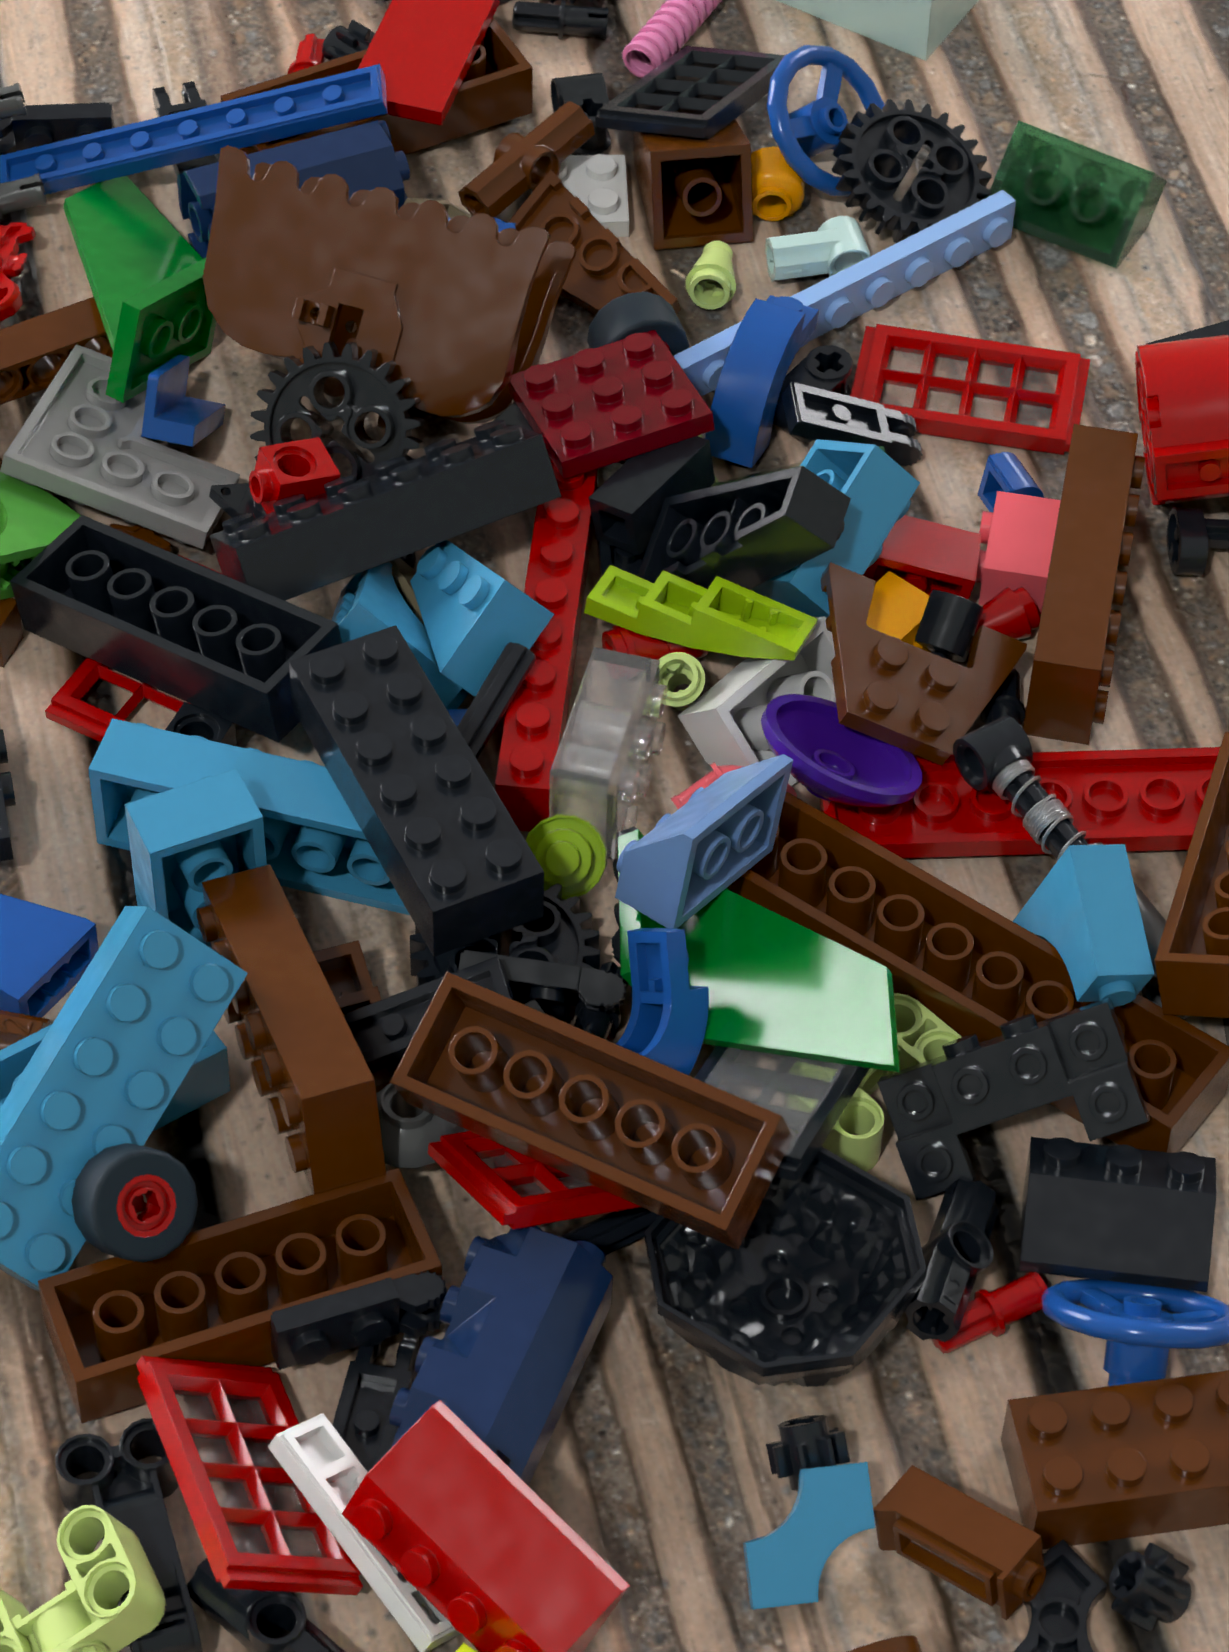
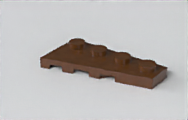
M552 170L547 173L508 223H516V230L519 232L526 227L545 229L551 235L548 245L554 241H564L573 244L577 249L576 256L560 295L595 316L611 300L635 292H649L662 296L673 307L676 315L681 310L676 297L637 258H634L622 246L620 240L608 228L605 229L591 214L589 208L564 187L562 181Z

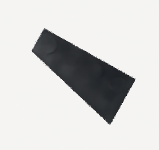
M804 466L666 497L637 576L655 583L664 570L706 589L709 588L716 576H719L744 588L751 589L833 549L844 530V517L851 498Z

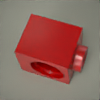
M315 437L259 447L255 470L249 476V488L254 501L261 503L266 514L275 511L273 507L275 502L286 497L304 494L305 498L309 499L325 493L324 485L340 478L341 474L321 439Z

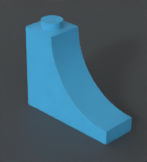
M387 562L355 574L342 589L331 620L338 623L342 643L396 625L446 709H458L468 692L440 673L426 628L400 594L392 575V564Z
M1125 844L1069 845L1012 922L1051 943L1056 948L1070 975L1077 1002H1093L1110 998L1113 1007L1125 1005L1136 998L1138 993L1154 975Z

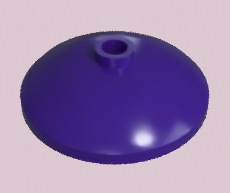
M787 694L772 699L762 715V730L775 756L785 754L794 759L790 774L818 798L850 806L890 807L911 800L922 783V771L912 753L839 724L835 702L809 695Z

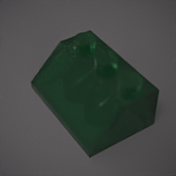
M1018 120L990 190L991 195L1004 190L1016 200L1013 228L1111 267L1118 268L1148 228L1167 180L1151 171Z

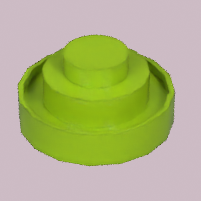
M556 814L542 820L528 833L525 840L544 871V891L559 883L562 885V899L587 894L600 881L607 865V848L601 833L590 821L574 814Z

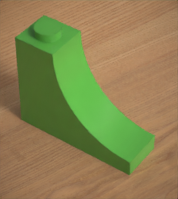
M1 472L0 600L14 597L10 580L81 515L41 487L29 485L20 479Z

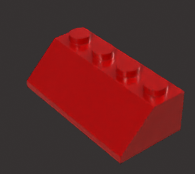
M441 1400L433 1404L365 1475L342 1512V1515L479 1652H584L630 1587L604 1559Z

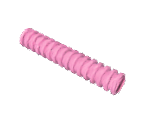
M723 0L665 1L624 48L622 59L627 69L640 79L681 50L683 45L688 42L690 37L694 35L705 19L710 16L712 11Z

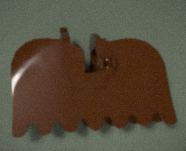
M225 146L220 150L215 207L203 281L210 312L222 331L241 346L282 360L287 356L293 355L303 364V348L313 345L322 358L325 342L335 341L340 356L347 343H357L359 359L368 350L376 349L378 354L375 366L379 368L389 361H394L396 366L390 378L393 381L410 378L411 382L402 391L404 398L420 397L421 402L409 410L410 415L417 408L460 423L477 424L496 419L515 402L510 395L508 386L513 374L525 371L529 367L539 364L557 301L576 256L577 249L573 244L564 241H554L548 245L551 235L545 229L539 227H526L520 232L514 228H505L498 232V224L495 219L485 213H477L470 218L465 215H456L448 221L447 209L436 200H426L420 205L416 202L406 203L398 211V198L395 192L386 187H376L371 191L358 190L349 199V186L346 180L337 174H326L322 178L311 177L304 181L302 187L299 188V172L296 166L287 161H277L274 164L264 162L256 164L252 179L250 175V159L247 153L232 146ZM356 323L357 329L354 332H352L354 324ZM329 377L326 380L323 389L324 394L332 397L345 395V389L340 380L335 377ZM378 414V427L386 429L383 418Z

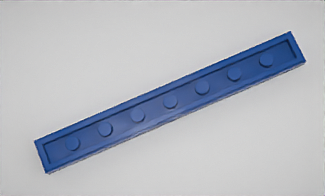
M377 64L0 155V183L39 173L45 189L44 194L47 195L219 154L221 148L225 146L240 149L388 113L385 75L381 65Z

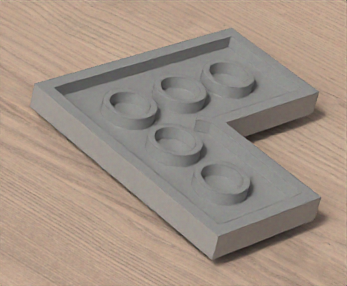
M76 344L5 452L0 472L20 479L29 485L38 486L67 497L75 503L88 505L117 516L127 523L138 524L159 532L177 542L203 549L210 537L209 535L212 534L224 513V510L209 497L211 486L238 484L240 474L148 440L146 437H141L147 390L124 403L106 395L112 357Z

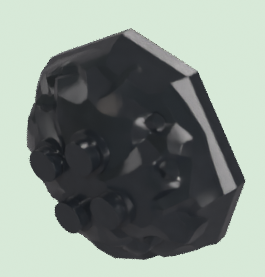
M792 1139L789 1146L792 1147L796 1139ZM822 1146L802 1179L798 1178L797 1181L778 1177L773 1178L739 1250L661 1215L644 1231L658 1314L664 1318L669 1328L697 1350L714 1359L720 1367L757 1385L766 1383L777 1386L790 1381L803 1387H816L827 1384L831 1378L848 1374L873 1352L889 1331L895 1328L900 1317L926 1279L927 1269L910 1197Z

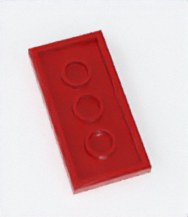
M500 0L391 1L358 69L377 64L381 65L386 82L387 115L443 125L499 6Z

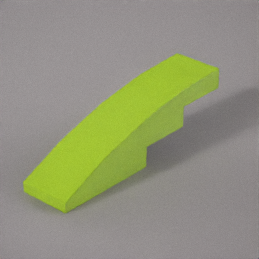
M612 565L608 567L587 596L584 610L585 614L632 632L688 648L739 657L793 661L815 630L818 619L719 576H716L709 588L706 589L664 570L655 583H652Z

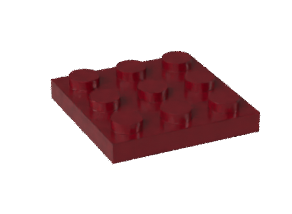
M655 330L634 333L625 339L597 348L584 349L575 355L554 362L531 366L525 371L513 374L508 383L510 395L532 430L542 434L548 455L563 479L715 430L712 411Z

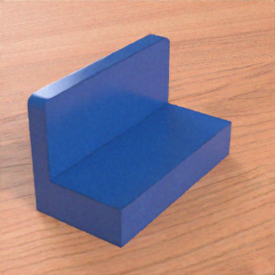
M177 355L149 374L141 437L193 447L223 425L226 404L186 396L190 363L189 356Z

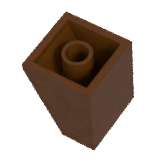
M736 119L709 140L633 132L634 167L654 250L705 246L711 241H722L726 244L753 241L751 144Z

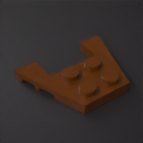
M830 562L822 573L820 581L822 592H827L830 614L826 619V628L833 635L835 657L831 661L839 724L942 766L952 754L954 742L968 732L1026 651L1027 644L982 625L973 637L967 667H964L949 659L942 658L901 641L898 638L891 637L868 627L866 623L876 581Z

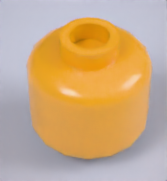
M763 147L752 152L753 215L767 221H779L794 215L802 206L805 197V182L786 163L779 147Z

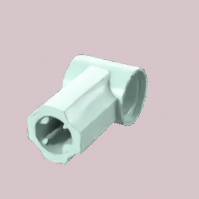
M849 216L830 218L815 232L766 238L765 244L767 270L771 281L829 274L831 277L871 256L859 223L856 219Z

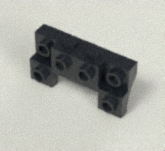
M1110 998L1038 1023L1034 1014L1013 1019L999 1026L1002 1033L1001 1036L981 1043L978 1040L977 1034L961 1037L942 1046L945 1055L880 1078L877 1083L898 1137L895 1144L916 1201L946 1191L958 1179L966 1182H973L976 1179L962 1133L1073 1095L1089 1141L1149 1121L1150 1117L1143 1101L1127 1051L1124 1035Z

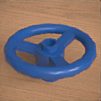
M803 45L785 55L770 78L767 111L772 136L786 163L806 184L830 196L849 197L851 192L836 189V185L841 177L834 176L820 169L810 158L828 149L834 150L839 142L838 138L848 123L845 111L837 103L842 77L857 92L865 110L872 103L882 110L884 102L873 80L854 59L830 46ZM808 65L822 66L816 100L788 114L787 98L789 84L796 72Z
M1080 1279L1060 1282L1046 1289L1041 1297L1043 1312L1049 1319L1064 1328L1106 1340L1103 1369L1109 1373L1108 1386L1166 1378L1170 1349H1202L1223 1346L1229 1343V1305L1216 1298L1190 1290L1097 1279ZM1165 1311L1175 1312L1177 1314H1170Z

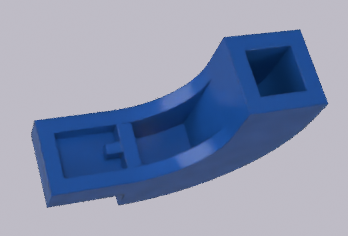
M770 295L766 301L754 300L731 343L714 393L710 410L713 413L715 430L705 434V439L710 441L711 455L713 457L752 468L770 444L776 405L785 376L796 353L816 329L818 309L805 306L798 299L787 296L775 297Z
M640 928L628 930L632 1009L627 1027L616 1044L689 1075L696 1063L705 1036L708 1020L709 992L708 986H689V955L686 948L685 929Z

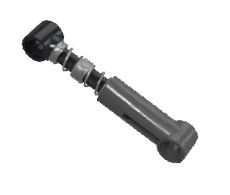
M1002 716L958 738L954 742V760L964 780L978 791L988 788L991 791H995L1002 800H1009L1012 803V814L1024 818L1023 827L1037 844H1041L1044 853L1053 854L1058 861L1069 845H1104L1101 842L1088 844L1084 839L1086 831L1078 832L1073 826L1074 816L1071 815L1061 800L1055 799L1056 794H1047L1039 784L1041 776L1034 777L1035 768L1031 765L1033 761L1031 743L1022 726L1014 718ZM1134 882L1154 969V975L1143 987L1142 995L1144 998L1162 1007L1154 960L1166 920ZM1176 1015L1177 1017H1179V1018H1181V1019H1183V1020H1186V1019H1188L1189 1017H1191V1016Z

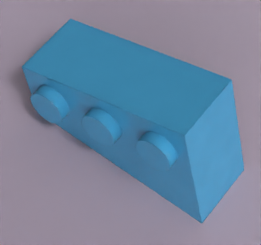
M448 540L437 543L423 553L417 564V572L410 581L440 673L473 696L477 695L505 646L512 642L521 644L530 650L554 615Z

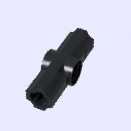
M958 1179L946 1189L928 1242L922 1247L927 1269L926 1279L904 1311L908 1317L906 1328L922 1340L938 1339L946 1342L958 1333L976 1277L988 1268L993 1261L994 1252L989 1238L999 1211L995 1204L997 1193L981 1180L966 1182Z
M207 1558L197 1566L195 1574L187 1583L190 1599L244 1645L249 1652H345L306 1618L303 1604L297 1597L288 1592L224 1588L222 1582H216ZM277 1628L286 1629L291 1632L287 1636L278 1639L264 1636L269 1630Z

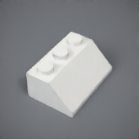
M825 616L817 618L818 622L815 630L794 661L747 657L678 715L706 763L711 765L715 762L717 766H748L776 757L766 741L762 730L761 718L769 702L778 696L802 694L823 698L836 703L831 661L835 657L833 635L826 628L827 618ZM790 774L788 784L793 786L797 780Z

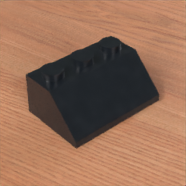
M1031 1137L1022 1197L1019 1270L1207 1292L1216 1205V1158L1198 1156L1185 1151L1169 1153L1136 1149L1135 1147L1123 1144L1107 1146L1081 1143L1062 1137L1051 1139Z

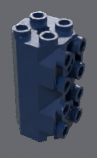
M376 120L247 154L250 159V175L252 179L256 164L261 162L274 164L277 161H287L296 166L299 172V188L302 187L304 181L311 177L322 178L326 174H337L344 178L349 186V199L358 190L371 191L376 187H386L395 192L398 198L399 211L408 198L403 184L404 181L410 179L408 161L402 150L394 152L389 128L384 120ZM219 162L190 169L177 175L179 207L183 220L190 218L193 233L187 234L190 245L203 259L206 258L210 238Z
M536 1225L519 1229L510 1228L508 1233L495 1236L490 1240L476 1236L471 1242L466 1255L464 1271L467 1274L461 1287L452 1285L447 1291L442 1304L440 1321L449 1324L444 1338L440 1340L427 1336L424 1339L415 1362V1372L418 1374L411 1389L402 1387L393 1402L389 1423L399 1428L394 1437L392 1447L433 1404L441 1400L529 1486L612 1305L613 1275L603 1267L606 1261L605 1254L590 1242L571 1241L544 1232Z

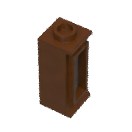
M913 1465L873 1509L879 1549L896 1551L897 1554L991 1607L995 1604L1000 1606L1001 1618L1006 1621L1023 1601L1030 1602L1033 1600L1043 1586L1046 1568L1043 1561L1041 1535Z

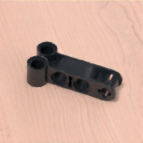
M144 1418L131 1423L123 1431L120 1445L112 1447L102 1437L93 1434H78L67 1439L59 1447L55 1456L60 1497L65 1508L71 1512L83 1505H95L131 1529L139 1538L164 1592L166 1605L160 1623L150 1633L130 1643V1651L203 1652L195 1614L164 1503V1498L170 1496L179 1485L153 1419ZM148 1456H158L162 1458L161 1460L155 1463L145 1464L139 1462L141 1459ZM84 1472L99 1473L91 1479L81 1480L75 1478ZM129 1590L122 1595L118 1603L119 1606L126 1600Z

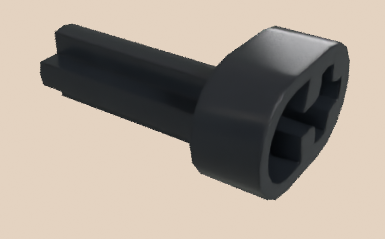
M1173 507L1168 517L1166 532L1167 551L1172 573L1178 575H1203L1208 559V548L1229 549V520L1204 518L1203 511L1198 508Z

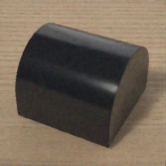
M933 589L915 636V642L931 652L934 651L945 655L949 660L965 662L984 608L961 596Z

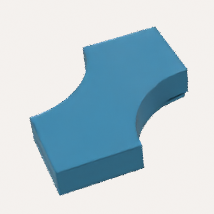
M868 1462L800 1469L797 1498L786 1519L769 1534L743 1543L751 1609L819 1602L818 1587L820 1576L831 1553L850 1536L875 1528Z

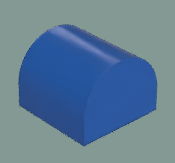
M1001 452L988 456L977 495L990 512L994 511L997 491L1044 498L1043 492L1015 454Z

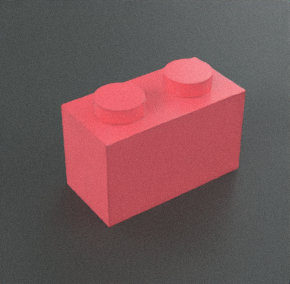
M997 491L994 511H983L979 534H981V543L987 544L986 551H979L976 582L981 583L979 605L983 606L1006 587L1012 591L1023 587L1032 597L1039 614L1042 613L1061 500Z

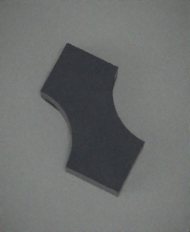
M1061 1540L1043 1554L1046 1577L1041 1590L1030 1602L1023 1601L1028 1614L1029 1631L1026 1638L1014 1652H1094L1088 1640L1086 1622L1094 1606L1105 1597L1107 1584L1064 1540Z

